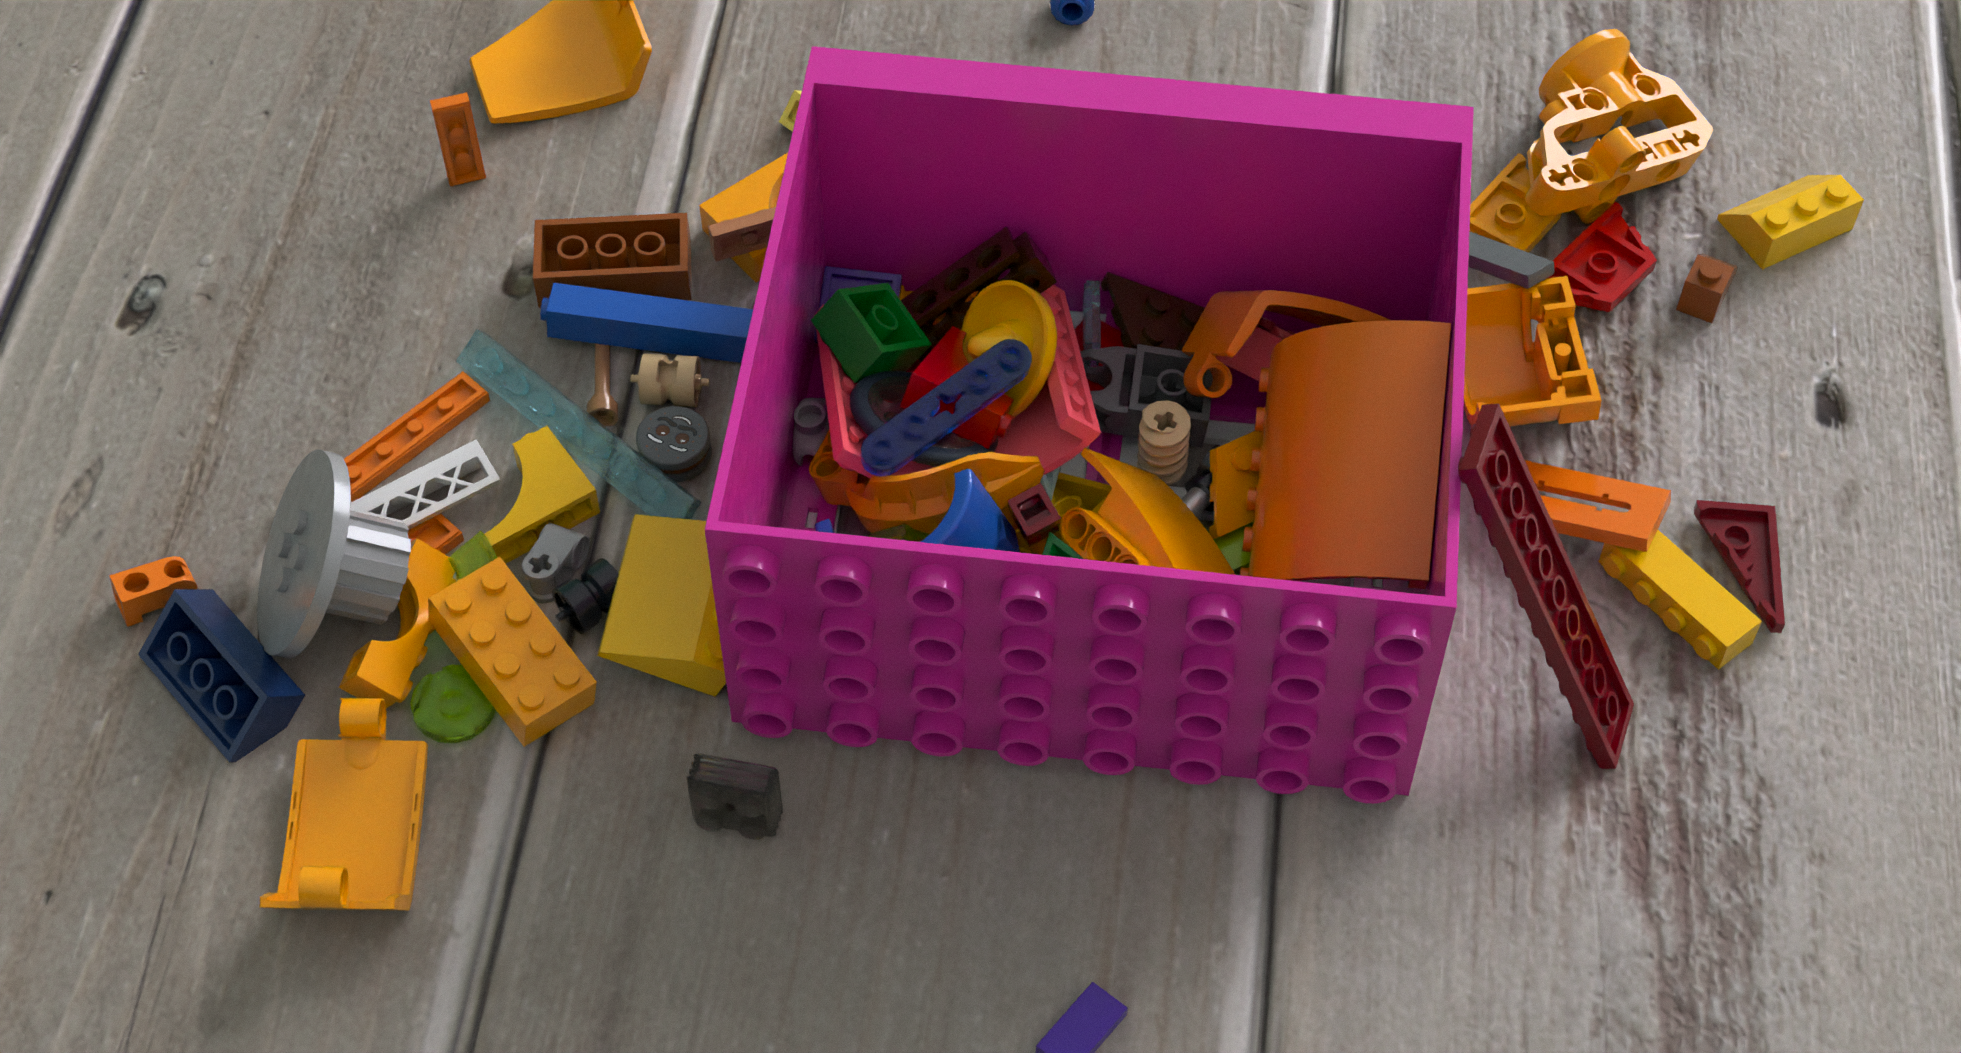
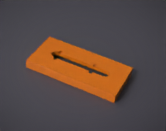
M1525 460L1536 487L1540 491L1629 510L1627 512H1619L1602 508L1599 511L1596 510L1597 507L1540 495L1557 533L1643 552L1648 551L1671 503V490Z

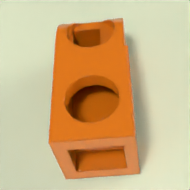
M177 556L166 557L109 575L115 602L127 627L143 622V614L165 607L174 589L198 588L187 563L183 558Z

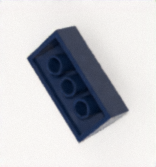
M174 589L138 654L229 763L237 762L287 728L305 697L302 690L273 657L265 652L264 647L213 589Z

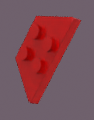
M1614 202L1552 260L1554 261V274L1548 278L1567 276L1575 305L1610 312L1655 268L1657 259L1649 247L1642 243L1641 235L1635 226H1628L1622 217L1623 208L1617 202Z

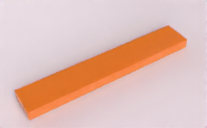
M462 371L344 458L350 477L351 502L364 496L490 401L489 393Z

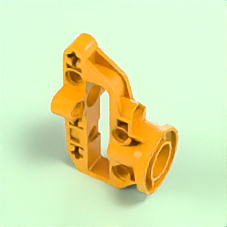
M1618 29L1600 31L1586 37L1564 53L1544 75L1540 84L1539 98L1546 107L1541 111L1539 118L1544 126L1540 131V138L1533 142L1527 152L1531 187L1525 196V201L1529 208L1540 215H1554L1574 210L1583 223L1590 224L1601 216L1615 202L1618 196L1668 182L1686 174L1705 149L1713 128L1675 81L1645 69L1630 53V41ZM1620 116H1622V120L1620 121V123L1623 126L1616 127L1613 130L1609 131L1615 123V121ZM1655 119H1660L1668 128L1634 138L1627 129V127ZM1606 134L1601 140L1597 138L1588 152L1569 156L1559 144L1570 140L1575 143Z

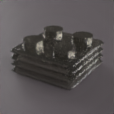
M702 753L693 755L692 769H689V776L686 779L693 820L700 828L711 832L720 831L721 828L739 831L742 836L753 840L762 839L764 836L773 837L777 835L776 829L779 828L778 822L781 821L780 814H783L779 771L776 767Z

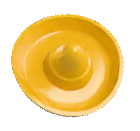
M1003 280L990 284L974 298L966 313L961 330L967 333L963 342V351L967 361L974 371L988 384L1014 399L1009 414L1016 417L1035 400L1049 377L1056 355L1057 328L1053 312L1040 293L1023 283Z

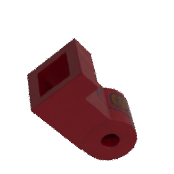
M1041 483L1007 500L1010 515L1029 547L1047 538L1049 532L1054 534L1059 531L1058 525L1061 523V517Z

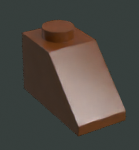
M1703 253L1698 254L1685 280L1676 310L1713 323L1738 266Z

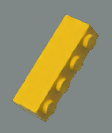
M1657 530L1647 552L1604 543L1598 562L1603 566L1607 574L1617 578L1633 593L1638 602L1647 605L1663 620L1668 629L1677 632L1693 647L1701 658L1708 660L1718 670L1753 644L1762 621L1659 530Z

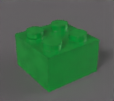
M889 283L838 289L811 319L820 333L822 341L830 347L841 363L843 371L854 383H858L868 375L882 371L907 372L932 345Z

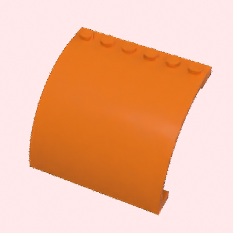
M1406 320L1341 323L1302 331L1276 344L1270 355L1269 368L1261 367L1259 392H1267L1265 407H1257L1255 431L1263 432L1261 447L1253 446L1251 471L1259 472L1257 487L1249 486L1247 511L1255 512L1253 527H1245L1242 551L1251 552L1249 568L1241 567L1240 575L1290 581L1333 578L1407 580L1408 588H1426L1430 571L1451 323Z

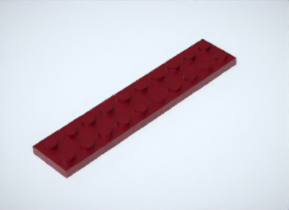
M1500 404L1482 405L1476 423L1471 426L1470 440L1465 454L1459 460V478L1463 484H1466L1473 498L1475 512L1478 516H1481L1488 530L1490 544L1492 547H1496L1503 562L1504 574L1512 581L1517 592L1518 603L1521 608L1525 609L1531 622L1532 633L1535 638L1539 639L1544 649L1546 663L1549 667H1552L1559 681L1560 692L1563 696H1566L1572 709L1573 720L1576 724H1579L1583 732L1587 750L1592 752L1599 768L1616 769L1634 702Z

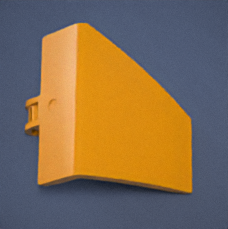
M552 0L511 32L470 57L469 62L489 121L493 124L514 123L579 113L633 97L639 90L652 53V47L633 0Z

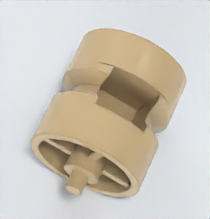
M644 353L641 358L638 375L631 374V382H637L639 386L640 403L645 405H664L667 400H671L674 406L697 407L702 386H709L710 384L709 378H702L699 356L676 355L673 361H669L665 354Z

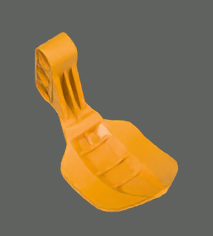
M830 429L809 466V473L828 504L852 507L866 530L878 537L921 542L929 536L947 514L955 491L954 473L971 469L1016 530L1017 526L1010 515L1007 500L1039 484L1045 471L1038 456L986 452L968 455L924 471L904 475H873L871 478H868L854 470L849 471L842 468L834 460Z

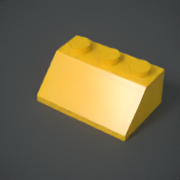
M1807 175L1718 214L1717 220L1763 270L1852 230L1864 199L1841 175Z

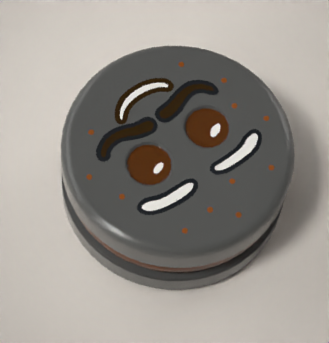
M680 406L658 409L646 416L637 429L636 444L640 464L647 474L659 481L678 483L690 480L702 473L710 462L712 446L709 427L705 419L692 409Z

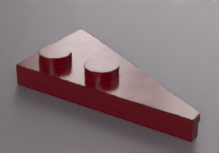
M1697 500L1693 510L1702 528L1771 633H1782L1785 626L1776 507Z

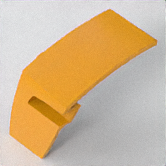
M1084 447L1080 455L1104 477L1112 489L1098 512L1075 507L1063 515L1060 523L1061 537L1083 559L1235 575L1205 527L1163 480L1153 473Z

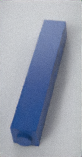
M553 283L550 297H544L542 300L540 318L542 321H546L547 337L742 363L753 309Z

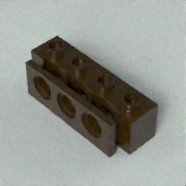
M1007 227L1003 228L901 300L932 344L918 359L920 362L926 358L952 326L960 330L962 329L964 318L974 298L968 302L965 301L972 293L978 291V295L990 284L1003 280L1023 283L1040 294L1057 283L1047 256L1026 231L1013 239L1010 230ZM1010 269L1004 278L997 280L1001 273ZM946 313L945 317L939 323L933 325L934 321L940 315Z

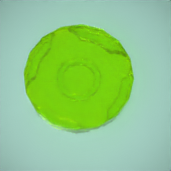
M455 664L444 666L442 671L436 672L433 675L430 672L424 676L414 688L410 702L415 725L426 737L439 743L456 744L473 739L486 730L493 720L496 711L462 665Z

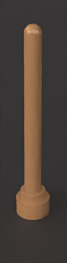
M596 343L594 395L586 406V419L593 427L613 426L618 421V404L610 395V345Z

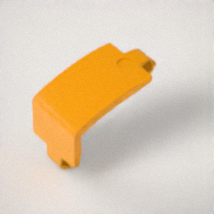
M340 698L339 727L341 733L338 734V737H341V740L301 739L298 741L277 893H266L260 896L259 908L410 910L422 826L428 744L425 741L386 740L387 711L383 698Z

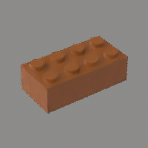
M667 213L535 220L533 282L538 307L541 308L544 297H550L553 283L687 301L692 300L691 237L688 214Z

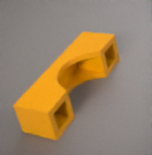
M418 538L411 542V553L409 554L408 561L409 570L398 602L401 619L398 635L393 641L371 640L354 652L338 688L356 698H383L386 709L396 702L402 703L413 685V681L409 680L413 668H417L423 661L428 649L424 645L428 634L435 630L428 621V598L456 582L453 575L459 564L457 561Z

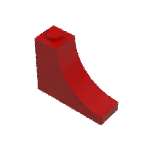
M952 326L912 373L900 407L989 449L997 437L1004 439L1009 432L1014 420V416L1009 414L1014 399L995 389L974 371L963 351V342L967 333Z

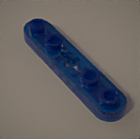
M1005 339L997 343L875 430L863 441L860 457L864 469L870 474L879 477L895 473L1021 382L1028 375L1032 363V355L1029 348L1021 341L1015 339ZM959 394L962 395L954 406V414L946 410L933 417L939 410V401L942 400L948 404L957 400Z

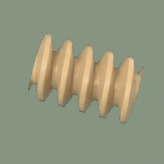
M1168 400L1151 403L1142 410V419L1139 424L1137 468L1157 475L1167 485L1179 481L1185 475L1188 467L1187 459L1189 456L1191 421L1186 409L1180 404Z

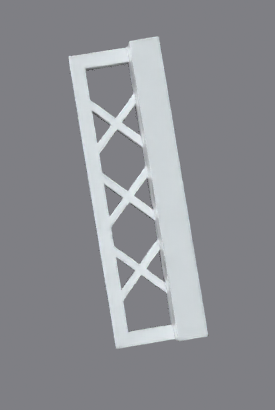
M474 440L351 502L350 510L402 522L411 529L499 484L500 478L478 441ZM479 468H482L487 476L474 484L459 480V478ZM446 485H450L447 498L439 502L422 498ZM456 487L462 489L454 494ZM410 503L414 504L411 516L404 520L387 517V515ZM420 506L427 507L418 512Z

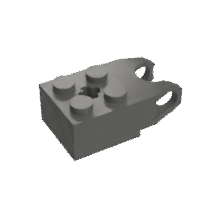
M1137 344V349L1113 346L1080 351L1087 379L1098 383L1104 388L1099 391H1090L1094 407L1097 409L1095 411L1100 431L1138 438L1142 410L1156 401L1168 400L1180 404L1190 416L1189 446L1203 447L1210 418L1212 398L1196 397L1191 395L1185 388L1183 376L1194 355L1188 356L1179 350ZM1096 361L1103 364V366L1090 367L1084 364V362ZM1209 369L1206 370L1202 378L1206 389H1209L1213 382V376Z

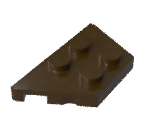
M1107 272L1101 280L1102 291H1109L1114 303L1111 314L1115 324L1121 331L1120 338L1122 343L1127 348L1137 349V344L1182 351L1205 307Z

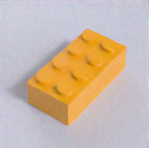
M500 556L428 598V621L524 747L594 704L597 681Z

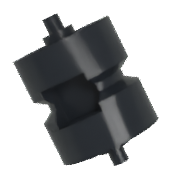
M599 558L584 569V573L581 574V581L578 579H568L554 588L552 596L560 613L555 615L557 620L561 622L565 619L579 634H584L598 625L599 620L602 618V611L605 613L609 612L618 577L617 570L607 560Z

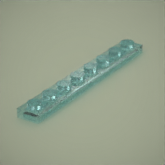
M476 329L457 358L456 362L540 429L548 426L566 450L649 516L681 519L692 518L702 503L659 468L647 461L640 453L487 333Z

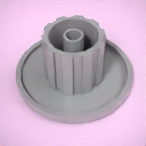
M321 449L314 450L301 461L286 486L271 526L261 568L257 603L259 638L265 652L269 655L289 659L299 655L314 637L325 613L382 625L388 620L390 613L395 611L400 600L403 585L406 583L409 570V554L411 553V539L408 538L409 528L402 522L351 511V487L348 468L343 457L333 452Z

